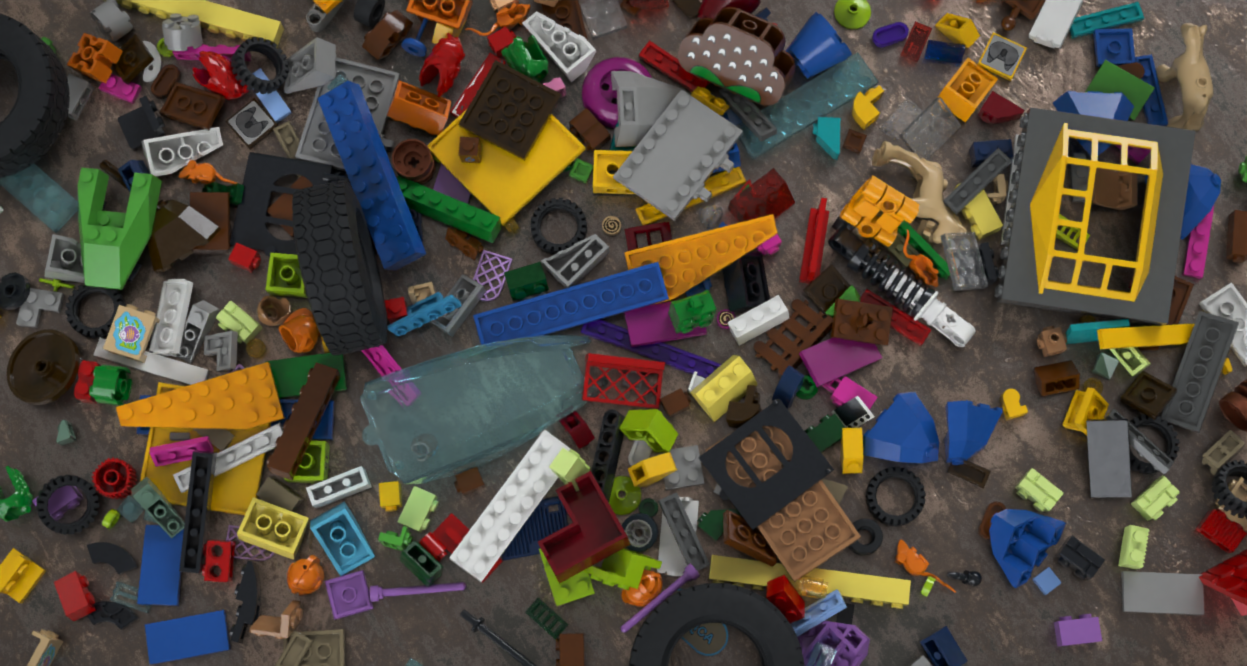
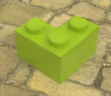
M657 409L629 410L619 428L629 440H644L655 453L670 452L678 436V432L673 428V425Z

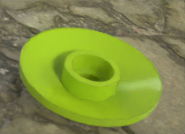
M838 0L834 8V16L842 27L859 29L868 23L871 16V8L867 0ZM851 7H854V8H856L857 10H856V11H851L850 8H851Z
M617 476L614 478L609 504L617 515L630 514L638 508L641 502L640 487H634L630 477ZM620 491H624L626 493V496L624 498H620L618 496V493Z

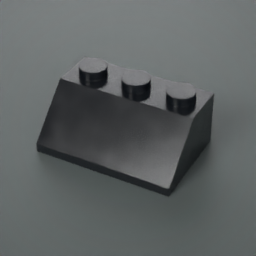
M749 252L722 269L729 312L746 313L770 300L762 253Z

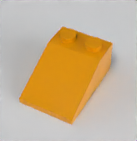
M967 58L935 101L966 123L998 78L970 58Z

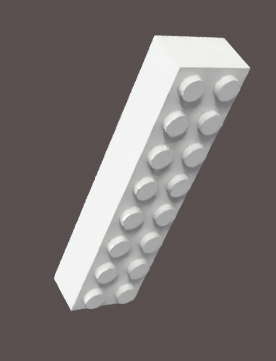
M544 429L449 559L482 582L558 479L549 466L562 448L567 451L571 448Z

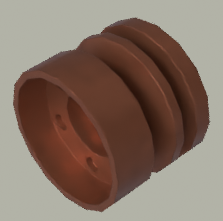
M407 139L395 147L392 153V164L399 176L421 185L427 183L433 177L435 160L429 147L424 142L417 139ZM414 162H417V167L413 168Z
M1247 379L1236 386L1234 392H1229L1219 400L1220 409L1225 417L1235 427L1246 432Z

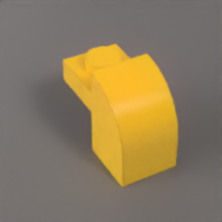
M880 85L875 89H869L865 96L860 91L853 102V119L863 131L874 123L880 115V112L873 106L884 93Z

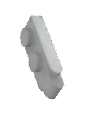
M1085 152L1072 153V158L1086 160ZM1069 164L1071 189L1087 190L1090 169L1088 166ZM1071 196L1072 202H1085L1084 197Z

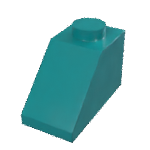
M818 117L817 122L813 123L812 134L816 135V142L834 160H838L840 154L841 118Z

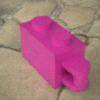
M846 376L842 380L838 378L822 385L826 390L833 393L830 399L833 400L832 403L837 407L859 396L870 410L878 398ZM833 382L838 384L836 389L831 386Z

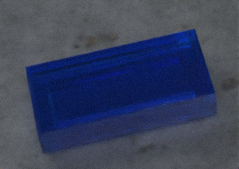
M928 40L924 58L962 63L965 45Z

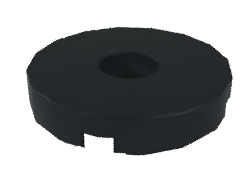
M16 272L9 273L0 279V307L6 310L17 309L29 296V280ZM14 288L13 293L9 295L10 290Z

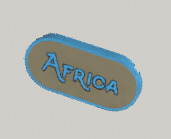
M678 589V590L675 591L673 594H675V593H677L678 591H681V590H683V589ZM706 623L689 630L681 639L697 653L713 656L725 648L728 642V630L726 625L722 623Z

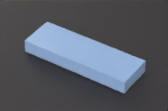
M261 68L252 73L262 80H269ZM277 91L269 94L256 93L276 123L292 113Z
M836 589L806 607L805 618L791 623L797 637L847 608L839 590Z

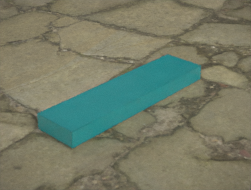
M1139 2L1076 17L1070 28L1072 39L1093 34L1095 29H1112L1143 21L1144 15Z

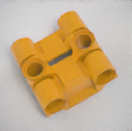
M872 175L852 196L839 217L858 228L861 236L873 237L889 247L897 236L898 226L904 220L909 224L912 223L919 212L920 204ZM880 210L884 213L880 217L876 215Z

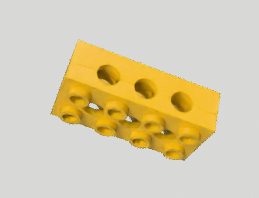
M594 150L593 193L635 194L613 178L614 174L608 173L611 170L617 172L632 151Z

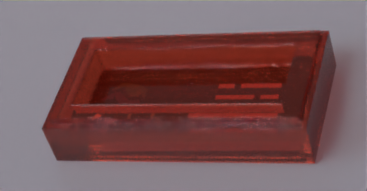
M915 21L901 56L918 62L932 28Z

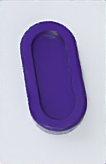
M902 22L880 27L874 31L872 41L877 47H886L904 41L908 36L909 29Z

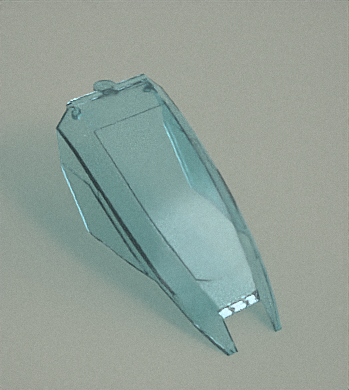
M544 335L497 341L430 359L366 382L360 400L370 425L362 433L363 441L367 445L373 446L378 444L388 471L394 473L404 484L428 483L462 473L476 466L478 468L521 446L539 435L544 429L589 402L582 400L584 378L570 348L589 343L591 340L588 336ZM604 377L600 378L596 383L603 390L608 385V380ZM594 384L588 388L587 397H595L600 393Z

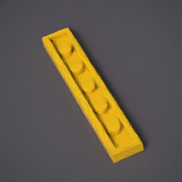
M736 167L730 173L723 171L709 177L704 183V188L712 193L711 198L746 184V179L740 167ZM699 197L697 199L692 198L685 209L704 202V200ZM649 203L635 209L642 225H649L668 217Z
M1195 324L1107 328L1097 330L1100 350L1188 344Z

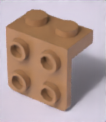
M1096 168L1092 195L1093 203L1116 210L1137 206V174Z
M293 600L283 611L281 617L259 616L250 627L249 632L260 637L269 635L275 636L277 639L288 638L302 619L303 609L300 608L301 601Z

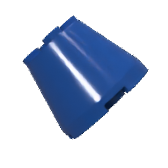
M817 11L810 16L785 50L793 57L796 67L798 66L801 69V72L807 79L847 60L852 55L846 43H842V39L836 33V30Z

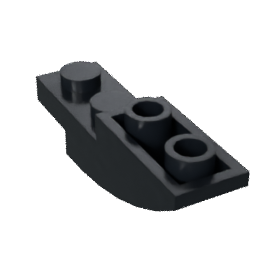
M247 561V564H244L241 570V576L243 577L241 583H238L236 586L235 595H237L236 600L243 601V603L238 606L236 617H238L236 625L233 624L230 630L231 641L242 644L248 625H252L258 619L261 606V582L257 565L252 561Z

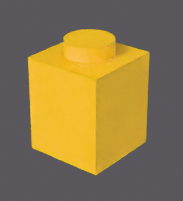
M399 481L379 483L380 507L386 509V512L397 511L398 507H402L401 483Z

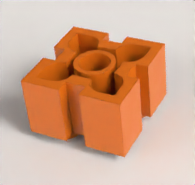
M83 33L77 45L79 49L77 53L73 52L67 66L85 77L93 78L106 84L112 73L110 69L112 64H117L123 51L108 40Z

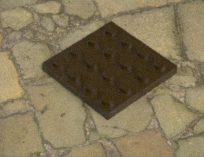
M495 60L458 125L525 161L562 95Z

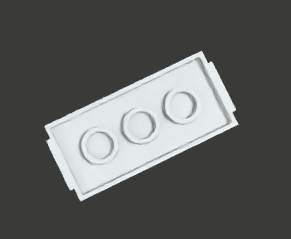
M1046 0L1029 33V39L1034 40L1038 44L1061 49L1084 0Z
M168 279V281L163 282L156 315L160 322L155 323L150 352L165 357H176L177 353H179L193 282L185 279Z
M679 497L696 533L699 501H694L690 497ZM662 511L658 560L662 561L660 569H657V573L663 574V576L681 577L687 564Z

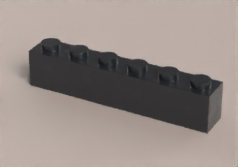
M196 450L192 454L180 572L201 573L202 566L205 563L203 551L204 545L207 544L217 452Z

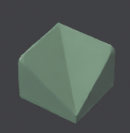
M1101 352L1097 356L1091 372L1110 380L1119 360Z
M62 420L57 427L58 436L56 442L63 446L75 442L76 437L72 423Z

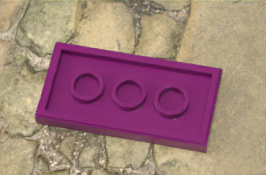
M671 302L648 305L624 312L631 347L706 335L707 330L706 327L700 328L698 326L693 328L691 332L676 334L668 314Z
M838 338L828 339L799 353L817 388L883 358L875 344Z

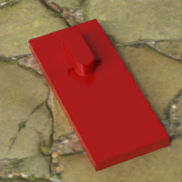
M451 513L433 534L452 554L469 532V529ZM500 558L497 560V562L494 564V566L492 567V569L489 571V573H488V574L486 575V577L483 579L482 583H483V582L496 570V568L503 562Z

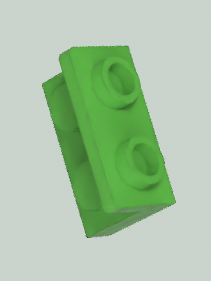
M403 526L400 537L395 532L387 531L386 533L380 532L378 540L385 547L403 551L412 543L413 536H411L408 527Z

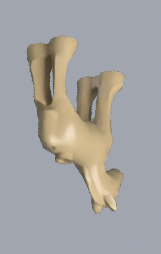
M1184 23L1180 28L1186 45V51L1174 59L1171 68L1162 64L1156 68L1158 81L1168 82L1172 78L1177 77L1181 86L1183 114L1171 118L1168 121L1167 127L1195 130L1197 132L1204 124V116L1213 97L1211 75L1203 55V42L1207 25L1200 27L1193 23Z
M887 141L881 144L880 149L877 148L874 151L872 157L873 166H883L889 163L899 164L907 168L915 178L917 186L913 198L910 199L920 204L916 217L933 219L938 222V227L932 235L934 243L939 244L956 236L961 237V233L967 232L959 217L943 202V191L946 190L948 181L944 179L942 167L939 163L928 161L923 157L920 159L916 153L906 151L900 146L892 145L891 142ZM880 210L876 215L880 217L884 212Z

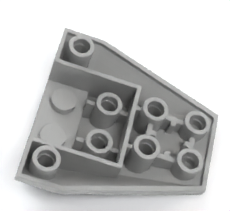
M611 71L612 91H617L619 126L614 128L615 147L637 146L682 88L632 71Z

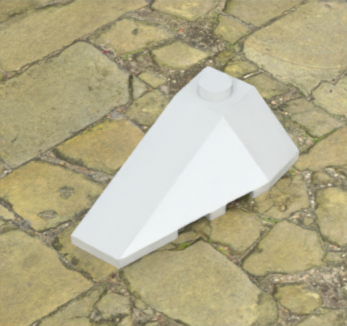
M537 11L522 23L571 82L586 71L596 50L585 37L577 35L567 27L555 23L554 20Z
M219 127L210 128L209 131L203 129L141 141L149 172L156 177L171 174L186 166L189 161L197 160L223 146Z

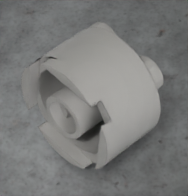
M106 0L90 12V16L93 21L98 20L99 26L97 27L109 41L114 43L133 29V25L130 23L129 15L125 11L121 12L119 10L116 0Z
M179 13L171 14L169 19L162 22L164 44L169 50L188 51L187 47L193 46V49H196L203 44L198 15L184 17Z

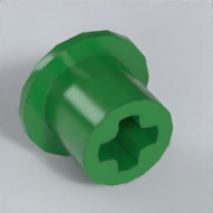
M804 375L801 389L795 394L798 398L808 400L816 395L818 388L811 376Z

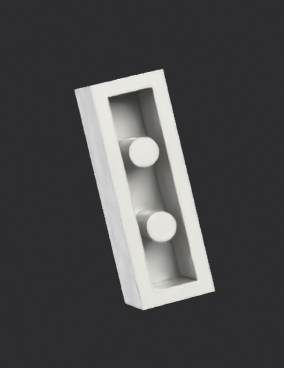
M777 295L729 321L728 325L733 337L740 346L790 318L788 309L780 296Z
M360 466L306 487L312 506L318 509L369 489L372 486L365 468Z

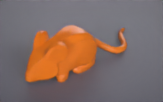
M513 3L511 8L501 9L496 14L497 22L487 33H482L473 28H466L465 30H471L481 36H488L497 27L502 29L506 26L510 30L518 23L522 26V23L527 19L531 6L530 4L517 5Z
M195 160L189 161L178 176L180 179H191L194 184L198 182L204 185L215 182L216 178L231 184L237 183L223 178L211 164H197Z
M907 229L903 252L907 258L912 259L909 263V268L917 275L915 276L916 280L921 279L927 285L938 287L937 274L939 271L932 267V261L922 254L916 256L907 253L910 236Z
M902 539L899 540L895 558L897 564H903L905 570L910 575L931 576L956 593L951 586L944 583L937 576L925 572L929 562L921 554L918 555L916 553L917 550L913 546L909 549Z

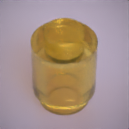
M809 576L799 579L798 591H801V596L816 599L826 598L828 582H824V579Z

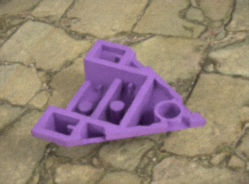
M823 621L797 637L802 649L804 666H859L868 655L870 639L856 625Z

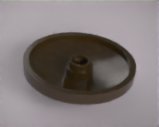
M53 329L40 330L23 339L14 349L7 365L6 376L11 392L20 400L32 405L48 404L64 395L74 383L79 370L80 356L75 342L64 333Z

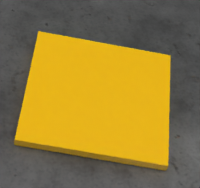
M466 110L427 145L431 154L491 214L500 217L503 226L586 150V147L551 114L525 161L479 137L482 144L481 163H463L458 155L460 137H478L458 125Z
M158 382L156 395L185 386ZM271 423L248 430L226 429L235 436L227 448L270 428ZM150 427L140 482L148 477L170 504L187 506L188 491L180 492L173 475L190 467L192 460L155 467L149 453L150 447L180 442L171 441L170 432L190 433V439L202 436L192 428ZM212 444L214 452H221L220 449ZM266 452L214 477L211 501L212 511L245 516L252 498L258 499L256 494L260 489Z

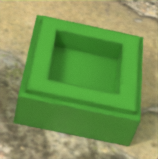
M577 158L569 176L586 184L594 165Z

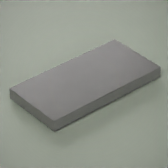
M1122 571V612L1204 615V587L1199 579V576L1203 574Z

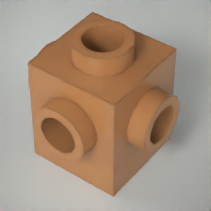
M1049 326L1042 329L1043 331L1037 338V345L1039 349H1042L1044 357L1062 354L1067 350V337L1065 332H1062L1061 327L1054 328V326Z

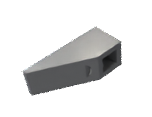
M204 300L192 305L184 327L180 351L176 357L190 364L193 362L204 343L205 336H208L215 323L219 308Z

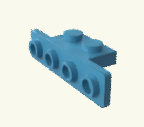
M437 292L408 306V316L389 324L387 327L396 336L405 335L407 332L419 328L448 312H452L462 305L453 295L443 298V295Z

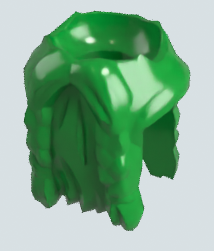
M533 35L528 37V42H523L522 38L517 36L508 48H504L501 51L502 56L505 58L508 67L540 82L548 74V60L545 58L540 45Z
M10 466L5 468L15 488V493L5 499L0 487V518L5 522L18 519L21 515L29 513L33 503V495L30 493L22 473Z

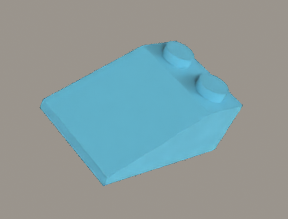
M345 501L310 520V529L340 576L375 557L358 522Z

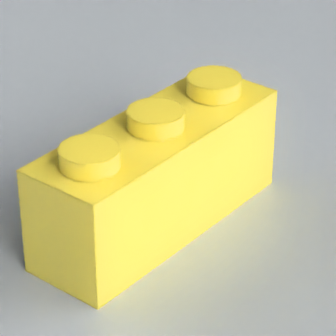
M984 189L962 210L964 218L968 219L971 224L972 233L979 240L1000 231L1003 227Z

